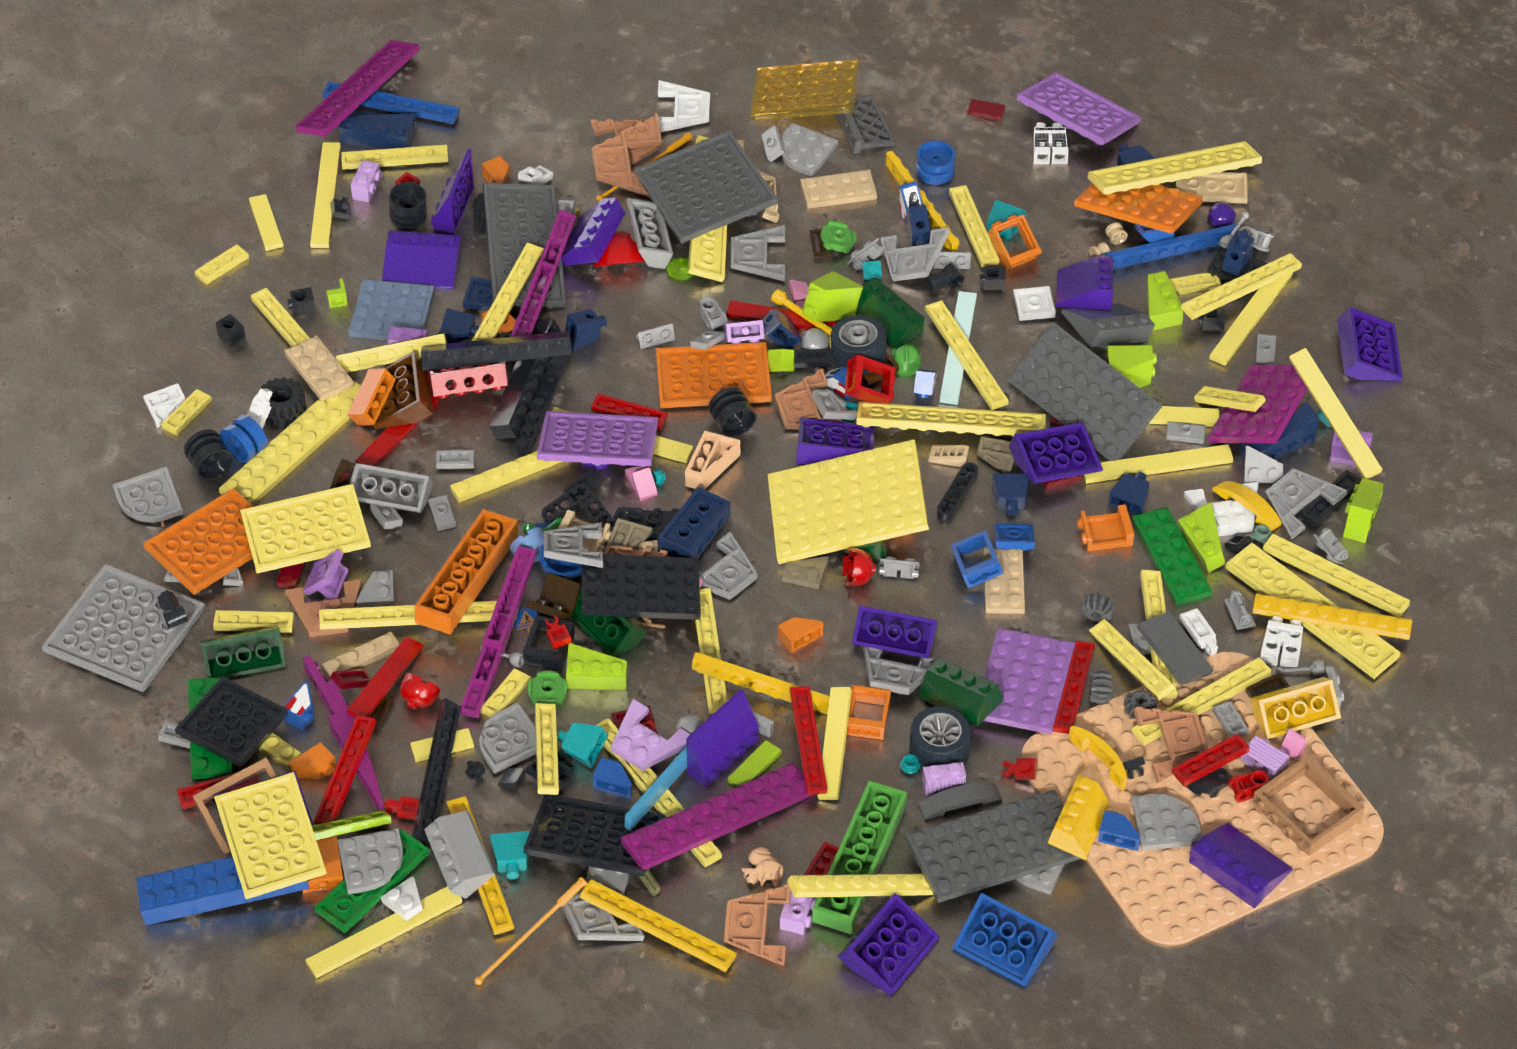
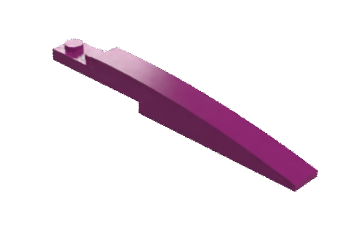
M559 210L510 337L532 335L577 215Z
M517 546L485 633L481 653L461 704V715L479 719L488 692L492 690L536 556V550Z
M308 655L302 658L304 670L331 714L328 717L330 730L343 750L355 720L347 714L349 707L333 680L328 682L326 676L321 675L318 662L313 661L311 656ZM366 748L356 774L377 810H384L377 778Z

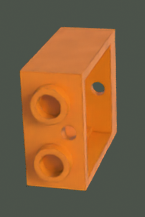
M1013 215L1003 223L998 221L992 224V228L987 232L1006 271L1037 259L1042 253L1024 215L1018 217ZM1017 226L1028 251L1010 258L998 233Z
M852 685L847 735L884 740L891 703V690ZM855 702L884 705L881 721L853 718Z

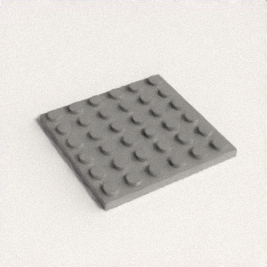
M105 564L44 643L42 650L57 658L145 692L204 612L206 606L205 603ZM166 590L174 593L179 605L183 606L188 622L170 629L165 622L163 611L157 599L161 592Z

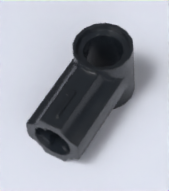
M951 263L946 265L941 272L926 277V284L929 291L934 292L949 285L958 287L965 278L956 265Z
M168 590L161 592L157 599L168 628L170 629L188 622L183 606L179 605L174 593Z

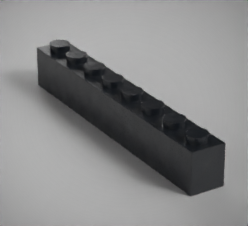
M554 318L537 319L532 335L561 332ZM550 357L517 360L508 380V386L505 387L489 425L496 439L517 437Z
M570 331L422 346L421 359L423 370L571 355L572 345Z

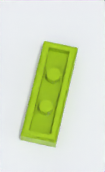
M765 740L728 777V783L738 787L758 778L782 754V750Z

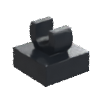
M341 196L340 200L333 198L330 203L332 216L349 220L351 216L350 203H348L349 198Z
M1143 756L1122 763L1125 771L1128 770L1127 777L1129 780L1134 779V770L1138 772L1139 777L1144 775L1143 769L1139 767L1145 764Z

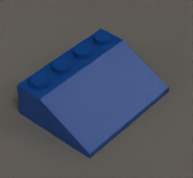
M981 893L952 949L1026 987L1050 952L1058 933Z

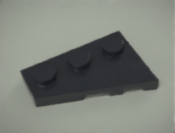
M618 507L611 520V526L614 527L617 519L620 518L651 527L653 533L649 537L658 539V536L679 509L672 508L671 511H661V508L643 510L642 508Z

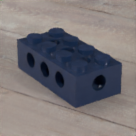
M697 487L658 536V552L660 550L668 551V557L699 558L730 518V501Z

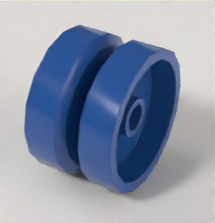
M939 140L923 143L918 148L916 155V174L918 178L931 185H942L949 182L955 173L954 163L956 154L954 148L950 144Z
M239 415L233 420L232 424L225 426L220 431V437L232 453L233 458L242 463L249 462L255 457L256 453H260L268 445L264 431L248 415Z

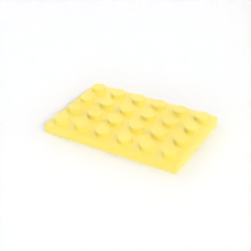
M353 484L240 510L257 573L325 558L337 549L342 553L371 547Z
M294 772L214 797L246 899L327 874Z

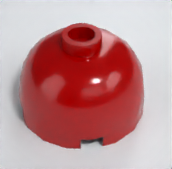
M848 548L847 551H850L849 555L844 556L842 565V576H847V582H844V585L859 587L866 584L871 576L875 574L876 565L873 563L870 554L858 548Z
M406 673L400 685V694L407 702L406 706L417 710L418 707L427 708L433 705L441 691L432 682L428 681L427 683L422 680V677Z

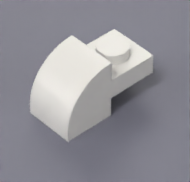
M540 165L536 168L529 166L518 173L519 184L543 185L553 179V172Z

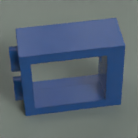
M986 530L951 544L968 588L1004 574ZM988 546L992 558L965 569L961 557Z

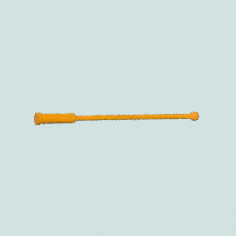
M689 132L685 133L684 136L668 146L667 150L648 163L662 158L667 153H672L686 142L692 140V135ZM612 187L604 194L598 195L596 200L600 201L619 187Z
M580 877L557 900V904L489 969L480 977L475 978V984L481 985L483 979L560 906H564L577 892L587 885L586 881Z

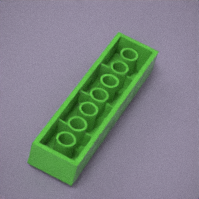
M868 781L827 875L878 874L907 807V792ZM868 896L817 897L813 906L812 922L852 934Z

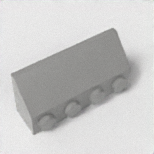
M627 198V206L639 253L649 267L666 269L673 251L664 217L654 202Z
M358 463L355 465L351 480L358 502L421 513L428 503L433 486L430 477L426 475Z
M468 811L438 817L424 829L450 892L466 899L495 875Z

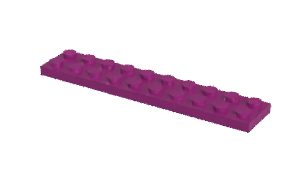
M395 40L388 41L295 125L296 132L318 135L320 137L327 136L349 114L357 109L361 103L367 100L372 93L394 75L396 71L404 66L420 50L419 44Z
M793 762L621 837V843L642 870H646L814 795H807L804 775Z

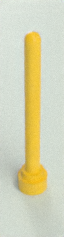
M777 289L771 297L772 302L777 305H785L830 336L832 328L823 322H815L802 315L803 309L790 301L785 292Z

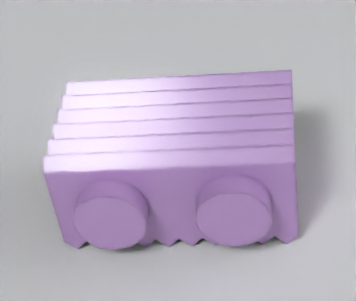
M1255 736L1248 743L1250 747L1249 752L1241 756V761L1245 765L1247 764L1252 769H1255V771L1262 770L1266 772L1271 780L1287 768L1290 757L1283 749L1275 748L1267 739H1261L1258 736Z
M963 762L926 766L922 769V783L925 795L927 796L966 784Z

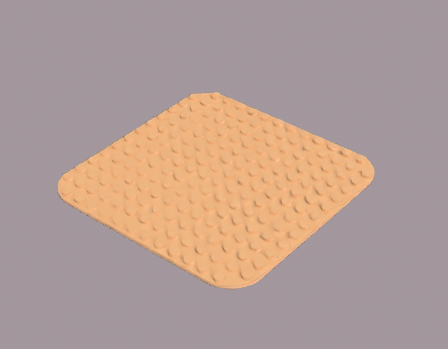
M1221 652L1206 657V661L1213 669L1212 674L1181 686L1176 681L1177 697L1162 698L1160 701L1156 698L1157 709L1163 711L1255 659L1236 652ZM1144 685L1136 688L1139 692L1143 689L1145 693L1150 692ZM1245 689L1222 703L1231 701L1249 729V734L1241 738L1248 745L1255 736L1261 739H1266L1254 717L1251 700ZM1129 692L1109 700L1108 703L1099 704L1079 713L1075 723L1076 727L1085 729L1105 741L1115 751L1122 763L1143 756L1145 764L1139 767L1143 769L1144 775L1139 777L1138 772L1134 770V779L1129 780L1127 777L1125 790L1121 791L1109 779L1110 769L1089 749L1081 752L1069 740V734L1052 732L1051 735L1037 732L1027 740L1022 749L1021 758H1036L1038 761L1036 780H1029L1038 794L1055 789L1063 805L1066 803L1078 774H1081L1098 782L1110 802L1107 811L1125 815L1137 831L1131 796L1166 794L1183 801L1194 811L1199 821L1202 837L1228 822L1293 868L1285 879L1254 909L1189 863L1190 851L1193 846L1141 851L1139 845V850L1134 851L1098 842V830L1086 861L1133 927L1141 935L1157 943L1176 945L1191 941L1370 857L1382 842L1384 828L1379 814L1311 727L1295 731L1307 739L1305 751L1298 759L1289 757V763L1285 770L1309 755L1365 806L1362 820L1310 856L1304 851L1299 850L1290 838L1285 837L1276 825H1273L1261 811L1254 807L1253 798L1241 803L1236 802L1234 799L1235 794L1228 786L1221 789L1217 797L1210 798V794L1202 793L1201 796H1198L1186 786L1183 787L1173 774L1160 783H1156L1151 766L1155 763L1169 761L1170 758L1163 736L1144 746L1132 733V728L1138 725L1135 718L1129 719V715L1125 714L1123 706ZM1213 708L1198 716L1208 749L1229 738L1214 715ZM1287 734L1267 740L1275 748L1281 749ZM1241 757L1221 767L1227 770L1233 777L1255 771V769H1252L1247 764L1245 765L1241 761ZM1305 775L1268 799L1311 840L1347 815Z

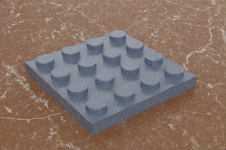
M363 279L348 331L349 337L387 340L391 326L425 329L435 292L434 286Z

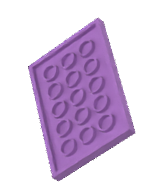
M1057 72L1018 93L1017 100L1025 106L1037 110L1038 113L1050 117L1053 121L1065 125L1066 128L1078 132L1081 136L1087 137L1099 145L1106 144L1139 124L1141 119L1140 116Z
M546 411L537 460L582 462L585 464L600 463L603 465L618 464L621 466H651L658 428V417Z
M998 628L984 678L999 685L1004 701L983 721L1052 735L1075 643Z

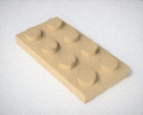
M870 170L800 179L807 209L877 199V192Z
M1214 172L1205 176L1199 175L1190 179L1184 178L1175 181L1176 189L1203 197L1202 202L1247 204V173Z
M317 335L284 350L287 359L320 401L354 386L353 380Z
M984 548V561L992 558L988 548ZM994 548L1004 574L984 582L985 613L1024 614L1023 550Z

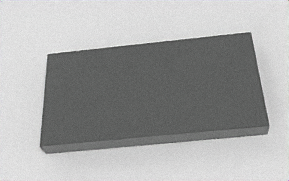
M1170 612L1138 623V630L1180 686L1212 674V667Z

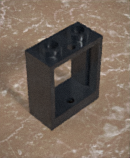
M536 615L523 649L524 664L562 671L568 655L569 644L561 646L558 652L534 648L539 630H548L545 620L548 619L549 623L555 622L553 618ZM559 620V625L565 624L573 641L575 635L574 622Z

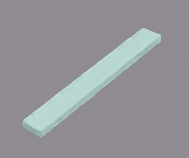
M959 291L954 319L969 340L977 293ZM950 347L948 349L940 403L958 405L964 368Z

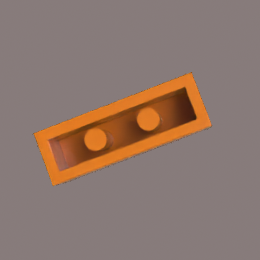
M385 368L369 369L347 415L357 425H375L396 379Z

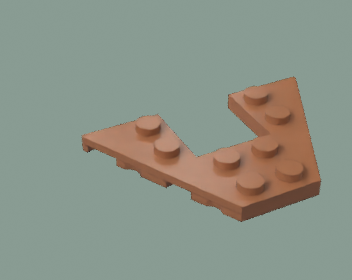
M654 113V116L643 122L640 121L637 125L630 126L621 131L614 138L611 139L610 137L603 143L592 147L597 181L650 197L635 173H631L628 148L662 145L657 113Z

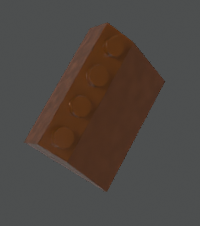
M413 351L386 366L385 369L396 380L375 425H373L374 428L380 429L418 423L432 415L428 370H423L421 357Z

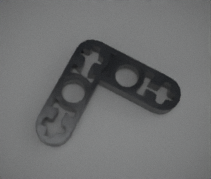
M585 484L574 486L545 506L541 512L545 523L553 522L556 518H564L567 510L574 511L578 507H581L593 523H602L603 528L606 523L600 521L599 514L604 520L607 519V523L610 526L612 520L611 514ZM578 491L584 492L585 495H578ZM568 500L571 502V505L568 508H563L561 503ZM591 503L598 505L594 511L588 510L587 506ZM548 512H550L551 514L553 513V514H554V517H552V518H551L550 516L547 517V513H548Z

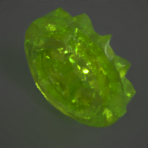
M681 257L679 259L673 258L672 262L668 263L667 273L671 278L686 280L693 276V274L688 273V257L685 259Z

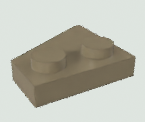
M981 436L977 456L1004 474H1011L1015 460L1009 448L1011 442Z
M618 518L607 546L632 547L634 550L653 533V529Z
M829 557L787 562L782 574V581L819 589L829 563Z

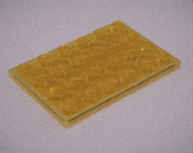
M859 60L757 68L750 113L751 121L854 113L860 66Z

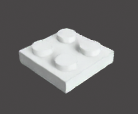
M1049 286L1013 289L1019 321L1055 318L1056 312Z

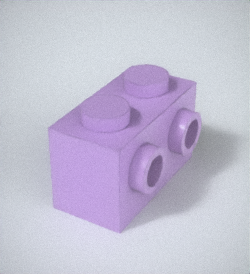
M362 160L351 182L353 200L370 202L382 178L379 163Z
M763 320L724 324L726 343L740 344L742 343L741 341L749 340V343H758L760 339H765Z
M791 891V903L784 904L780 916V929L804 935L806 927L810 928L813 916H811L816 898L794 897Z

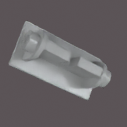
M879 238L873 242L871 240L868 241L862 250H855L850 255L851 259L847 264L849 265L853 262V267L856 270H861L862 262H870L867 257L873 261L881 256L884 250L882 246L876 244Z
M940 251L934 264V269H943L951 263L955 264L958 269H970L971 252Z
M673 323L639 331L635 335L636 340L639 341L640 349L675 340Z
M1324 528L1320 536L1313 535L1317 540L1316 544L1328 554L1326 557L1330 562L1342 566L1345 565L1342 560L1348 557V551L1339 541L1334 545L1338 538L1331 529Z
M894 557L880 559L881 566L884 567H880L879 574L883 575V577L897 578V571H901L900 578L913 580L918 578L919 570L915 569H919V562H916V560L904 559V561L896 560Z
M1238 590L1231 591L1230 598L1224 599V602L1236 629L1240 630L1256 626L1241 592H1238Z

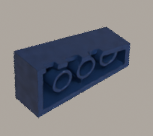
M415 114L348 116L338 127L340 143L378 149L410 147L417 129Z
M1305 402L1300 405V410L1293 413L1277 443H1241L1240 455L1245 460V445H1249L1273 459H1279L1287 453L1294 452L1305 445H1310L1315 441L1319 416Z

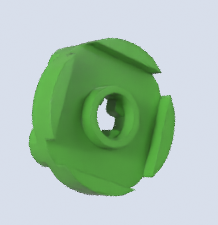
M830 221L827 225L823 226L820 233L821 239L824 242L823 246L826 249H833L844 253L850 252L857 237L853 229L850 231L847 228L848 225L839 221Z
M554 671L537 673V677L533 678V680L531 678L527 686L528 696L534 706L535 703L560 706L563 704V700L568 692L566 680H563L559 673ZM546 687L551 689L550 691H544Z

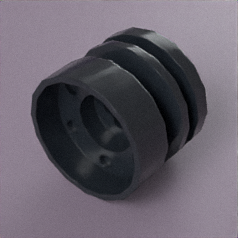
M403 182L395 185L389 194L390 221L394 226L403 230H413L421 227L427 217L426 191L422 186L413 182Z
M736 387L721 390L714 395L708 404L710 414L716 421L722 434L726 437H738L745 434L754 426L757 420V415L744 393Z
M201 430L192 435L185 443L184 454L201 479L213 480L221 477L232 466L233 455L215 430Z

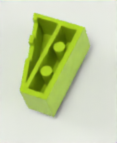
M1166 272L1148 274L1146 287L1147 315L1155 324L1153 330L1182 324L1184 313L1181 309L1182 304Z
M1362 478L1360 484L1355 485L1354 492L1345 513H1348L1343 537L1366 543L1368 531L1372 526L1371 521L1375 517L1381 501L1384 483Z
M1212 502L1178 520L1182 534L1208 573L1226 564Z
M569 643L566 671L567 689L627 691V661Z

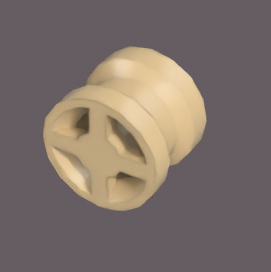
M1119 222L1110 224L1105 230L1113 245H1119L1127 239V233Z
M1105 242L1100 243L1097 247L1092 246L1089 248L1091 258L1110 252Z

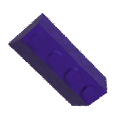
M859 606L852 645L929 659L935 643L938 622L933 619Z

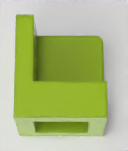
M339 278L340 288L326 291L330 308L348 305L343 278Z
M768 350L769 372H794V350Z

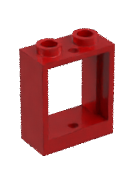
M857 354L847 361L845 394L871 403L888 404L892 402L894 398L893 387L896 379L895 367ZM863 369L882 375L881 393L861 386Z

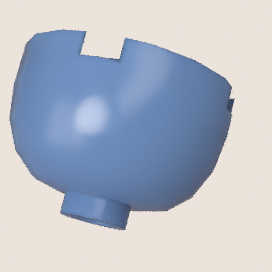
M535 527L527 531L528 535L524 537L520 535L510 545V550L515 555L517 546L536 550L534 562L539 563V551L544 544V531L541 527Z

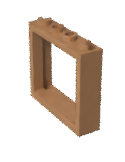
M1309 755L1256 790L1253 798L1254 807L1261 811L1273 825H1276L1282 831L1285 837L1290 838L1298 849L1304 851L1308 856L1362 820L1365 806ZM1303 775L1310 779L1347 814L1312 840L1268 800Z
M267 758L193 796L196 806L225 858L231 857L232 853L228 849L204 803L264 771L267 772L270 779L276 778L277 776Z

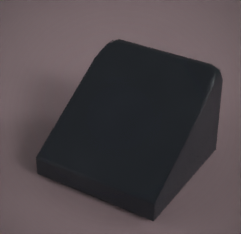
M1236 533L1224 545L1235 554H1238L1253 542L1250 536Z
M507 768L498 785L517 792L525 778V769Z

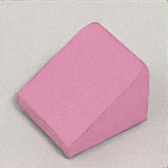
M789 280V289L794 301L806 299L809 289L807 283Z
M1289 729L1281 749L1290 757L1298 759L1305 751L1307 739L1294 730Z

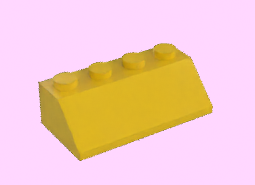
M1325 677L1250 698L1254 717L1266 739L1287 734L1289 729L1298 731L1341 718L1333 680Z
M1078 774L1048 840V844L1086 860L1101 826L1104 812L1108 810L1110 805L1098 782Z

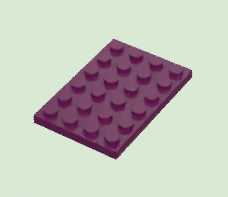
M1290 364L1250 365L1235 391L1264 395L1266 401L1256 412L1225 407L1207 437L1209 443H1277L1308 389L1294 366Z

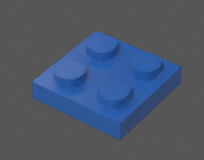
M994 523L996 548L1002 550L1020 549L1023 551L1034 549L1033 524Z

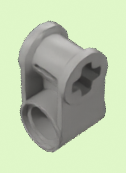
M1254 225L1243 226L1238 230L1239 232L1248 229L1251 232V237L1255 239L1254 247L1264 252L1269 251L1268 246L1271 239L1275 236L1272 232L1260 229Z
M704 297L701 299L700 317L708 330L714 331L715 328L728 324L726 314L721 310L714 298Z

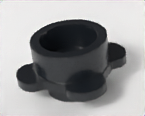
M469 760L467 762V770H465L466 775L471 779H475L476 782H481V776L485 774L483 764L479 761L473 762Z

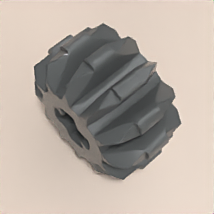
M1098 592L1096 594L1089 593L1083 599L1081 613L1085 615V618H1090L1091 621H1097L1098 623L1103 619L1108 621L1113 617L1115 602L1111 601V597H1106L1105 594L1101 595Z
M1094 670L1092 672L1089 684L1091 702H1096L1097 704L1109 702L1112 691V674L1110 671Z
M1136 689L1133 693L1129 692L1123 704L1124 712L1126 715H1129L1130 720L1136 719L1135 707H1143V709L1158 708L1156 697H1152V692L1145 693L1144 689L1141 692Z

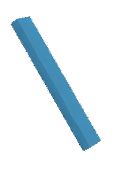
M687 746L625 814L624 826L626 829L631 831L687 768Z

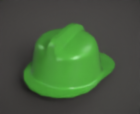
M909 343L897 349H892L891 358L899 365V371L896 374L905 377L915 375L916 371L921 368L920 349Z

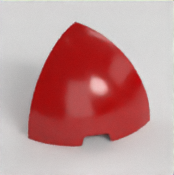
M616 231L599 262L594 263V267L637 264L645 262V260L638 251L637 242L633 241L630 237L631 234L624 231Z

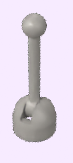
M1248 212L1242 213L1241 220L1230 235H1225L1220 239L1219 245L1222 248H1228L1243 221L1249 217Z
M515 651L511 654L504 653L503 657L509 658V662L515 667L521 668L524 664L523 652Z
M1314 661L1310 667L1284 669L1278 667L1276 673L1311 671L1315 676H1324V661Z

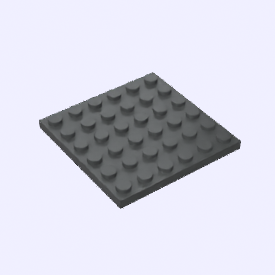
M730 130L634 169L636 177L681 244L778 204L777 197Z

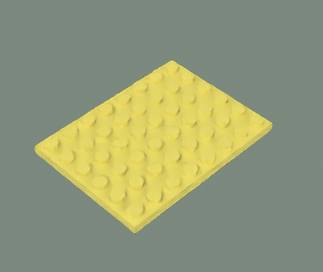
M915 439L768 474L775 546L779 564L929 529Z

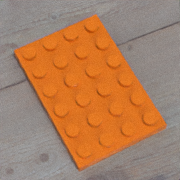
M1092 183L1075 199L1074 206L1173 234L1202 204L1203 197L1197 196L1194 193H1186L1176 188H1168L1162 184L1129 189L1128 191H1118L1107 195L1103 194Z
M766 342L714 345L707 350L695 349L691 346L656 348L660 408L708 406L715 394L730 387L741 389L749 403L772 402Z
M233 488L144 542V548L195 595L253 558L240 512L242 509L253 506Z

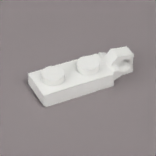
M261 388L258 394L253 398L247 413L262 429L271 410L269 400L273 392L268 388Z
M1198 608L1180 614V621L1195 643L1201 649L1205 648L1209 656L1217 654L1216 634Z

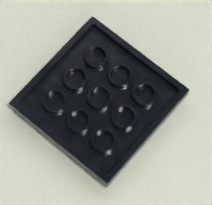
M222 676L175 728V734L242 768L288 716V709Z

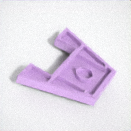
M633 699L611 745V752L644 771L683 750L686 747V738L690 734L680 728L667 741L639 723L649 713V708Z

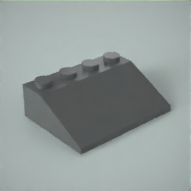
M1119 303L1112 304L1111 310L1071 308L1062 309L1061 312L1090 348L1147 342L1155 326L1146 313Z

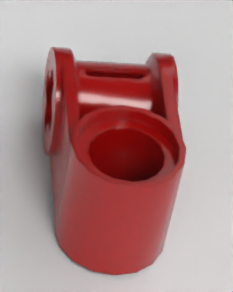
M1256 770L1251 773L1235 776L1227 784L1235 794V801L1241 803L1254 798V792L1268 783L1269 778L1266 772Z

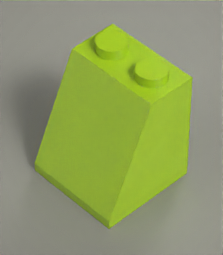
M832 271L810 282L802 315L815 322L836 321L852 315L855 316L863 286Z
M1152 345L1107 346L1106 363L1139 388L1151 384V377L1155 376V365L1153 364H1156L1157 361Z

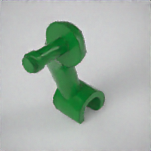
M556 518L549 526L542 528V530L558 529L563 519ZM524 524L523 533L528 535L527 531L533 529L534 524Z

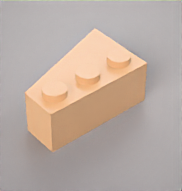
M704 431L685 470V486L694 489L699 487L705 490L740 456V440Z

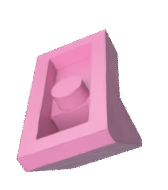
M635 466L625 470V475L640 501L658 495L650 468Z

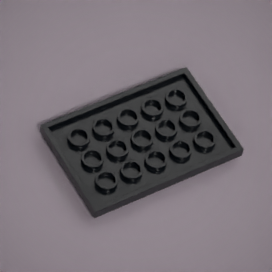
M603 554V568L581 564L582 615L700 620L698 558Z
M544 794L525 843L524 853L530 856L644 877L646 870H642L622 845L621 837L662 820L664 815L647 812L636 826L629 831L624 826L625 814L630 810L629 808Z

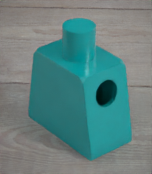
M995 200L987 220V231L992 228V224L998 221L1006 222L1007 218L1013 215H1017V217L1024 215L1026 219L1027 211ZM1015 226L998 234L1002 238L1011 239L1019 230Z
M573 723L568 732L559 730L557 734V741L562 742L561 748L563 751L589 768H593L608 738V734L603 727Z
M529 831L490 834L491 850L497 871L500 873L506 872L508 879L518 878L519 871L527 869L529 855L524 853V846L529 836Z

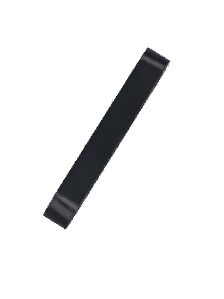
M966 463L959 470L937 506V516L941 520H950L954 517L978 478L979 469L976 464ZM962 482L965 483L967 486L959 487L957 486V484ZM955 495L959 499L951 500L949 497Z

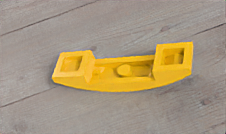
M1224 481L1213 487L1212 490L1225 500L1233 498L1257 516L1255 522L1258 525H1266L1271 531L1282 525L1280 518L1273 508L1250 488L1232 481Z
M1070 727L1069 740L1081 752L1089 749L1110 769L1109 779L1121 791L1125 790L1126 771L1115 751L1095 734L1080 727Z

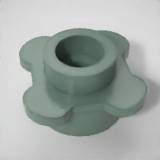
M1257 525L1254 527V533H1251V538L1256 539L1258 542L1266 543L1268 538L1271 537L1272 532L1266 525Z

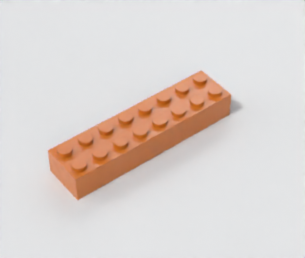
M483 509L416 603L415 623L451 635L509 551L512 542L518 538V520Z

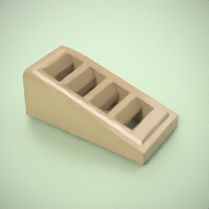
M932 446L928 462L962 467L967 463L969 446Z

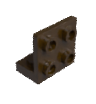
M548 573L540 598H537V601L529 600L527 608L553 617L557 616L558 619L570 621L582 584Z

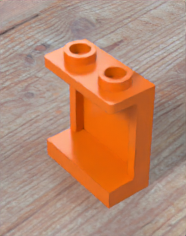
M1126 504L1118 505L1117 513L1086 517L1085 510L1080 511V518H1077V526L1079 530H1082L1081 540L1082 544H1086L1087 551L1133 546L1134 531Z
M337 835L316 840L327 874L309 879V889L303 890V893L333 889L343 880Z

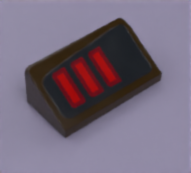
M341 459L330 489L341 487L350 481L355 468L354 463Z

